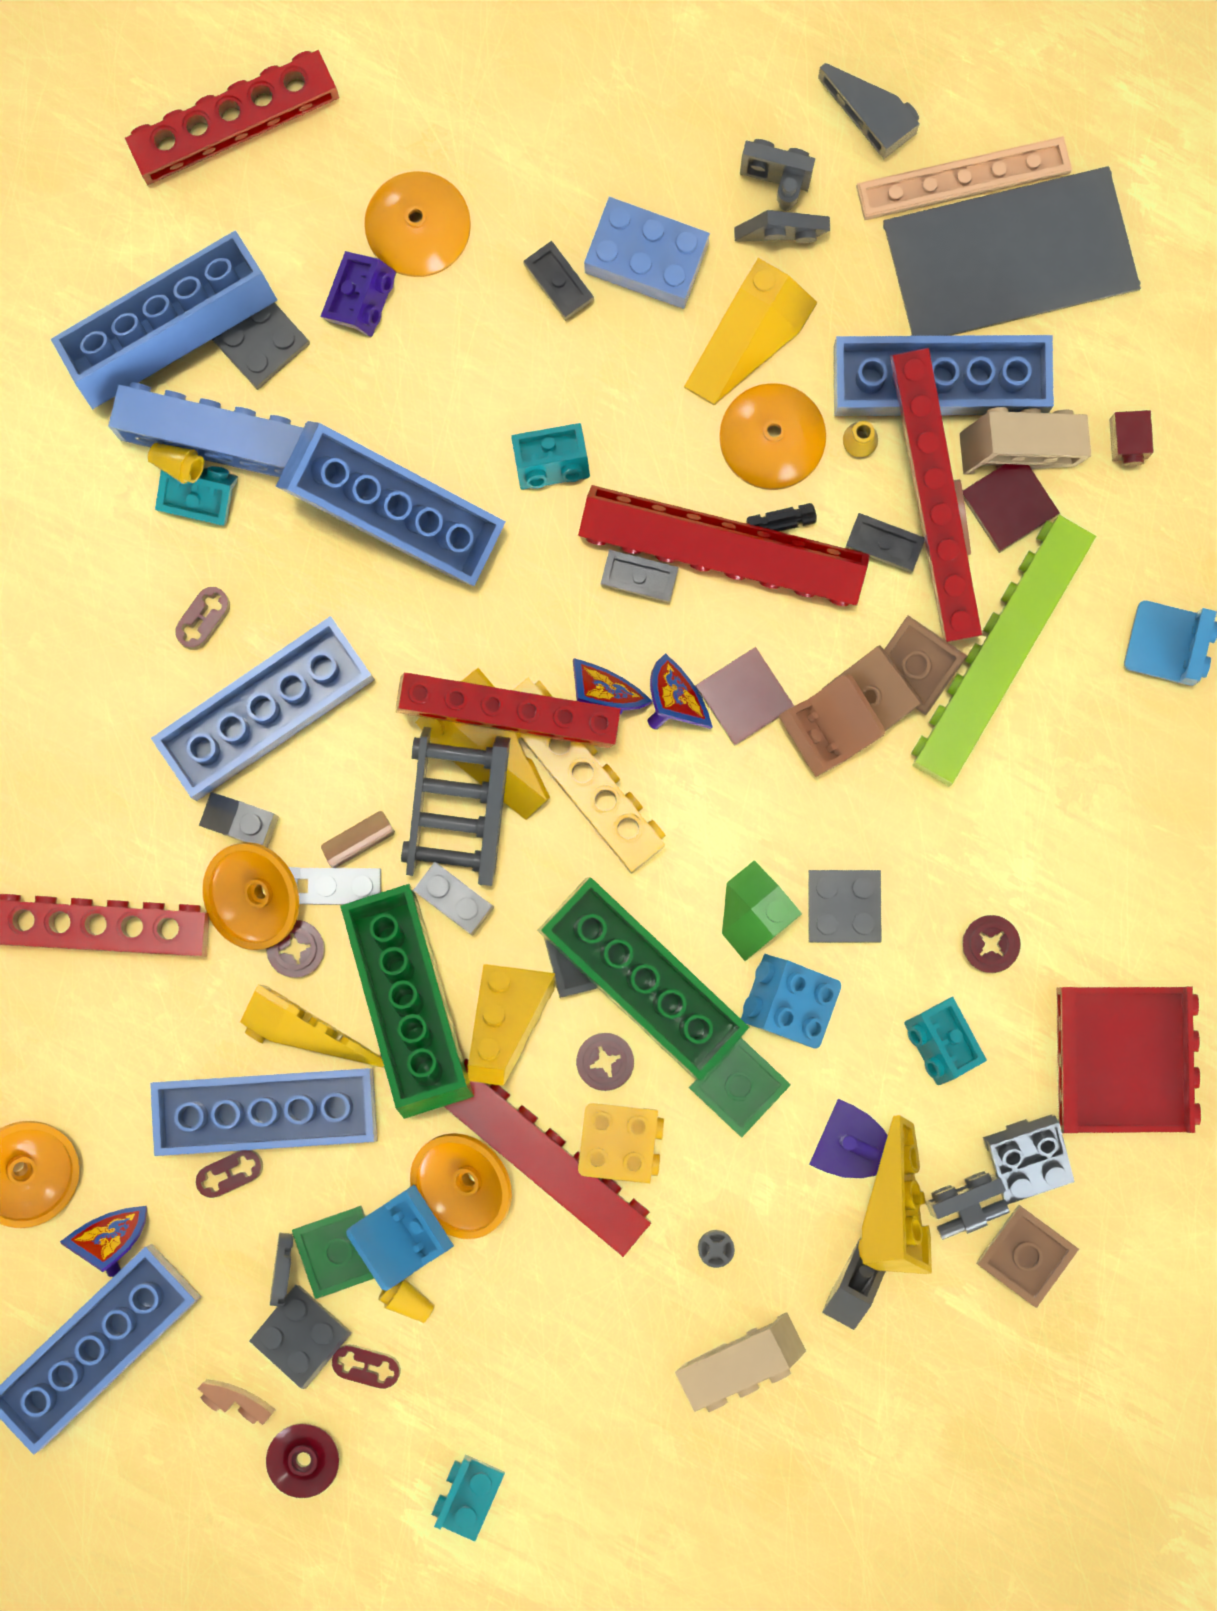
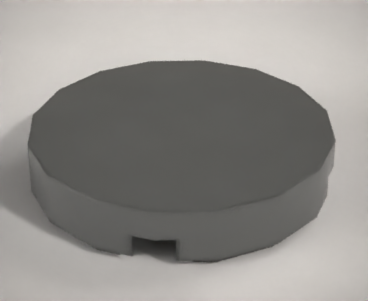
M279 1232L270 1306L282 1307L285 1305L291 1265L290 1255L294 1236L289 1233Z

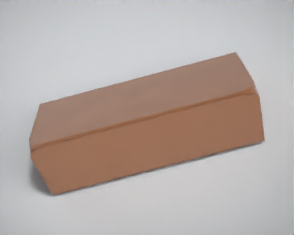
M378 811L321 845V849L329 866L337 868L394 835L395 831L384 812Z

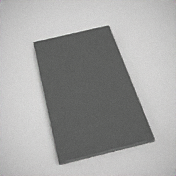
M1109 166L883 220V229L886 232L911 336H952L1141 289V282L1137 275L1112 179V171Z

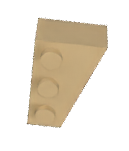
M1005 407L991 408L987 410L985 415L959 433L963 474H974L975 469L979 466L996 465L998 469L1004 464L1030 465L1031 469L1075 467L1091 457L1088 416L1086 414H1074L1073 410L1069 409L1057 410L1053 413H1041V410L1037 408L1024 409L1020 412H1008V408Z
M787 1312L778 1316L775 1322L758 1330L754 1328L746 1332L747 1335L728 1344L724 1343L684 1363L675 1371L694 1412L705 1407L708 1412L714 1411L727 1404L726 1398L735 1393H738L740 1398L745 1397L759 1389L757 1383L768 1378L771 1383H775L791 1374L789 1369L804 1355L806 1349Z

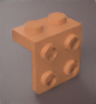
M850 674L841 676L809 699L787 709L779 715L786 731L794 740L815 777L840 765L885 734L883 725Z

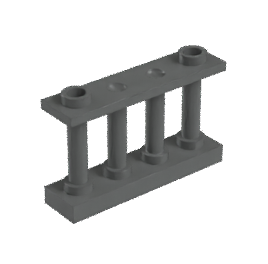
M424 727L420 738L414 737L411 758L418 760L410 839L409 841H403L401 862L407 863L406 875L413 876L417 861L436 862L471 867L474 872H479V885L492 886L496 872L511 738L496 736L493 747L480 750L430 743L431 728ZM428 758L483 764L485 769H490L489 782L483 781L482 785L426 778ZM424 793L480 799V803L487 804L485 816H479L478 819L423 812ZM421 827L475 833L476 837L483 838L482 850H475V853L421 847L419 846Z

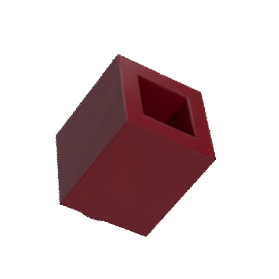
M1151 410L1115 412L1109 419L1112 461H1122L1123 466L1144 464V460L1154 453Z

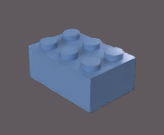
M609 196L584 261L585 273L684 309L707 250L710 233Z

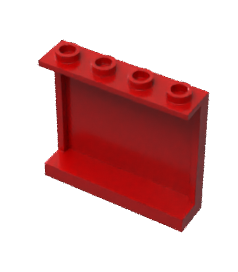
M1193 986L1057 987L1058 1121L1062 1133H1195V1125H1200L1201 1107L1199 1103H1195V1089L1200 1087L1199 1067H1194V1052H1199L1200 1037L1198 1030H1194L1193 1016H1198L1199 998L1197 994H1193Z

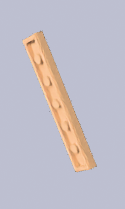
M1062 136L857 183L856 188L864 220H869L1070 174L1072 167L1065 139Z

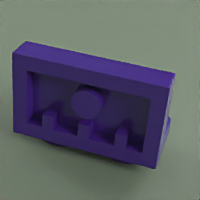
M345 251L320 317L327 322L355 328L362 334L372 337L376 326L380 322L381 312L387 296L393 288L396 272L380 259Z

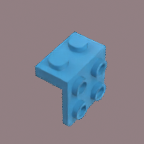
M1147 600L1140 602L1137 607L1124 660L1125 668L1130 671L1189 686L1200 682L1201 677H1207L1210 669L1211 657L1206 655L1209 642L1215 643L1217 638V622L1215 621L1217 611L1202 608L1195 613Z
M764 954L761 963L756 969V978L749 997L744 1002L741 1019L748 1025L772 1032L811 1048L820 1047L841 990L840 981L791 961Z
M415 1185L379 1207L346 1231L349 1240L376 1282L385 1291L391 1289L454 1246Z

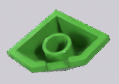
M755 860L726 883L722 935L744 961L802 915L801 911L781 887Z

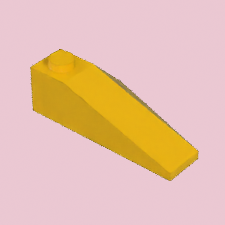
M758 257L694 367L684 388L712 405H716L743 382L749 374L762 363L769 360L775 352L800 333L817 305V301L788 274Z
M479 667L461 680V682L495 687ZM420 717L415 722L422 731L424 727L431 728L430 741L434 744L486 750L487 747H493L496 736L511 738L503 802L527 820L550 799L533 760L526 757L518 741L521 737L520 733ZM453 761L481 785L483 781L489 782L490 769H485L483 764Z
M258 984L240 1020V1023L247 1027L244 1033L261 1044L267 1039L283 1045L384 1067L380 1055L265 985Z
M896 1115L892 1118L862 1225V1239L859 1240L858 1245L859 1255L863 1260V1264L877 1271L932 1274L929 1225L922 1226L920 1206L926 1204L924 1191L921 1192L920 1186L915 1180V1173H918L920 1170L914 1123L901 1115Z

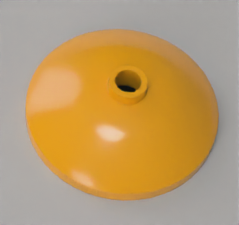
M412 171L392 177L376 190L366 209L364 227L368 244L377 259H380L401 275L425 277L447 269L460 257L469 240L471 220L464 197L451 182L430 172ZM418 212L422 214V219L416 223L410 221L411 214Z
M761 384L742 392L727 408L720 426V448L728 467L744 482L761 489H784L806 479L818 466L826 445V427L820 410L802 391L785 384ZM771 426H777L781 434L777 437H771L767 429Z
M243 842L224 848L210 861L203 879V901L206 912L217 931L234 945L250 950L266 949L285 939L297 920L299 892L295 878L282 858L263 845Z
M19 1121L0 1128V1224L12 1228H28L45 1223L59 1214L75 1193L79 1180L77 1153L69 1139L61 1131L49 1124L38 1121ZM19 1162H23V1168L18 1172H14V1166Z
M457 1133L440 1135L426 1143L418 1151L412 1162L410 1186H416L447 1235L461 1239L480 1238L491 1233L504 1221L512 1199L510 1179L500 1158L480 1140ZM468 1173L474 1178V1181L469 1178Z

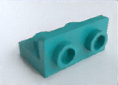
M581 423L511 435L520 489H538L547 485L576 482L590 477Z
M210 466L208 469L203 468L199 479L195 483L187 482L182 484L161 470L155 510L224 526L228 520L232 490L237 484L238 476L229 474V471L225 468Z
M953 996L904 1022L910 1041L917 1047L925 1062L927 1073L934 1079L937 1085L954 1080L987 1061Z
M466 1454L462 1463L455 1460L446 1481L452 1483L447 1497L439 1495L431 1514L437 1517L434 1527L440 1530L443 1527L475 1542L505 1472Z

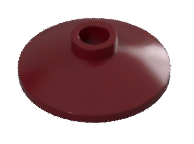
M311 1424L291 1425L280 1431L270 1443L266 1454L267 1473L277 1489L288 1496L295 1498L316 1496L325 1491L337 1475L339 1469L337 1446L332 1437L320 1427ZM302 1452L309 1454L311 1458L310 1464L301 1465L297 1459L298 1454Z

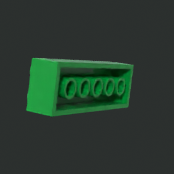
M586 877L537 929L547 941L696 1080L701 1081L750 1028L591 877Z
M410 884L340 905L396 1110L405 1119L474 1097L419 902Z

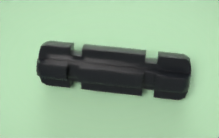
M807 503L798 505V509L789 507L767 512L764 517H761L760 514L749 516L746 523L775 531H783L797 528L800 523L803 526L814 524L817 522V515L814 505Z

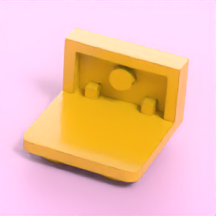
M589 1103L585 1107L578 1165L579 1173L587 1177L650 1184L651 1175L658 1176L660 1154H654L655 1139L662 1140L664 1118L658 1117L657 1109Z

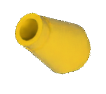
M860 421L851 424L845 430L843 445L851 455L866 457L875 451L878 445V435L871 423ZM858 431L865 432L868 438L862 439L858 437Z
M154 443L148 452L149 463L154 464V466L182 484L187 482L195 483L203 471L204 458L198 455V452L194 449Z
M406 1279L387 1291L382 1290L378 1297V1300L384 1303L385 1309L416 1321L418 1320L423 1324L429 1318L435 1306Z

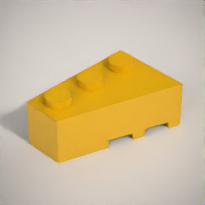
M483 964L468 1061L469 1081L505 1085L524 1049L526 1040L539 1020L546 1002L554 992L555 973Z

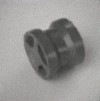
M710 1230L702 1235L698 1243L699 1256L710 1267H724L734 1256V1243L724 1231Z

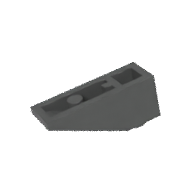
M825 63L820 67L818 79L883 159L917 134L920 125L918 122L919 115L910 103L906 102L904 104L897 95L830 64Z

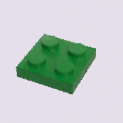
M740 1037L701 1081L695 1080L688 1088L742 1138L791 1084Z
M362 1205L292 1230L315 1299L375 1279L346 1234L349 1227L366 1217Z

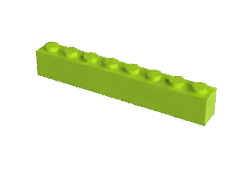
M1058 515L1053 523L1048 520L1045 522L1036 539L1041 541L1036 553L1028 551L1018 568L1024 572L1018 584L1011 581L1000 599L1006 603L999 615L993 612L983 628V631L988 633L982 645L975 643L965 659V662L970 664L965 675L961 676L957 673L947 692L952 695L946 707L939 704L929 723L934 726L928 738L921 735L911 754L916 756V759L912 766L947 786H951L954 783L1097 537L1096 535L1061 515Z

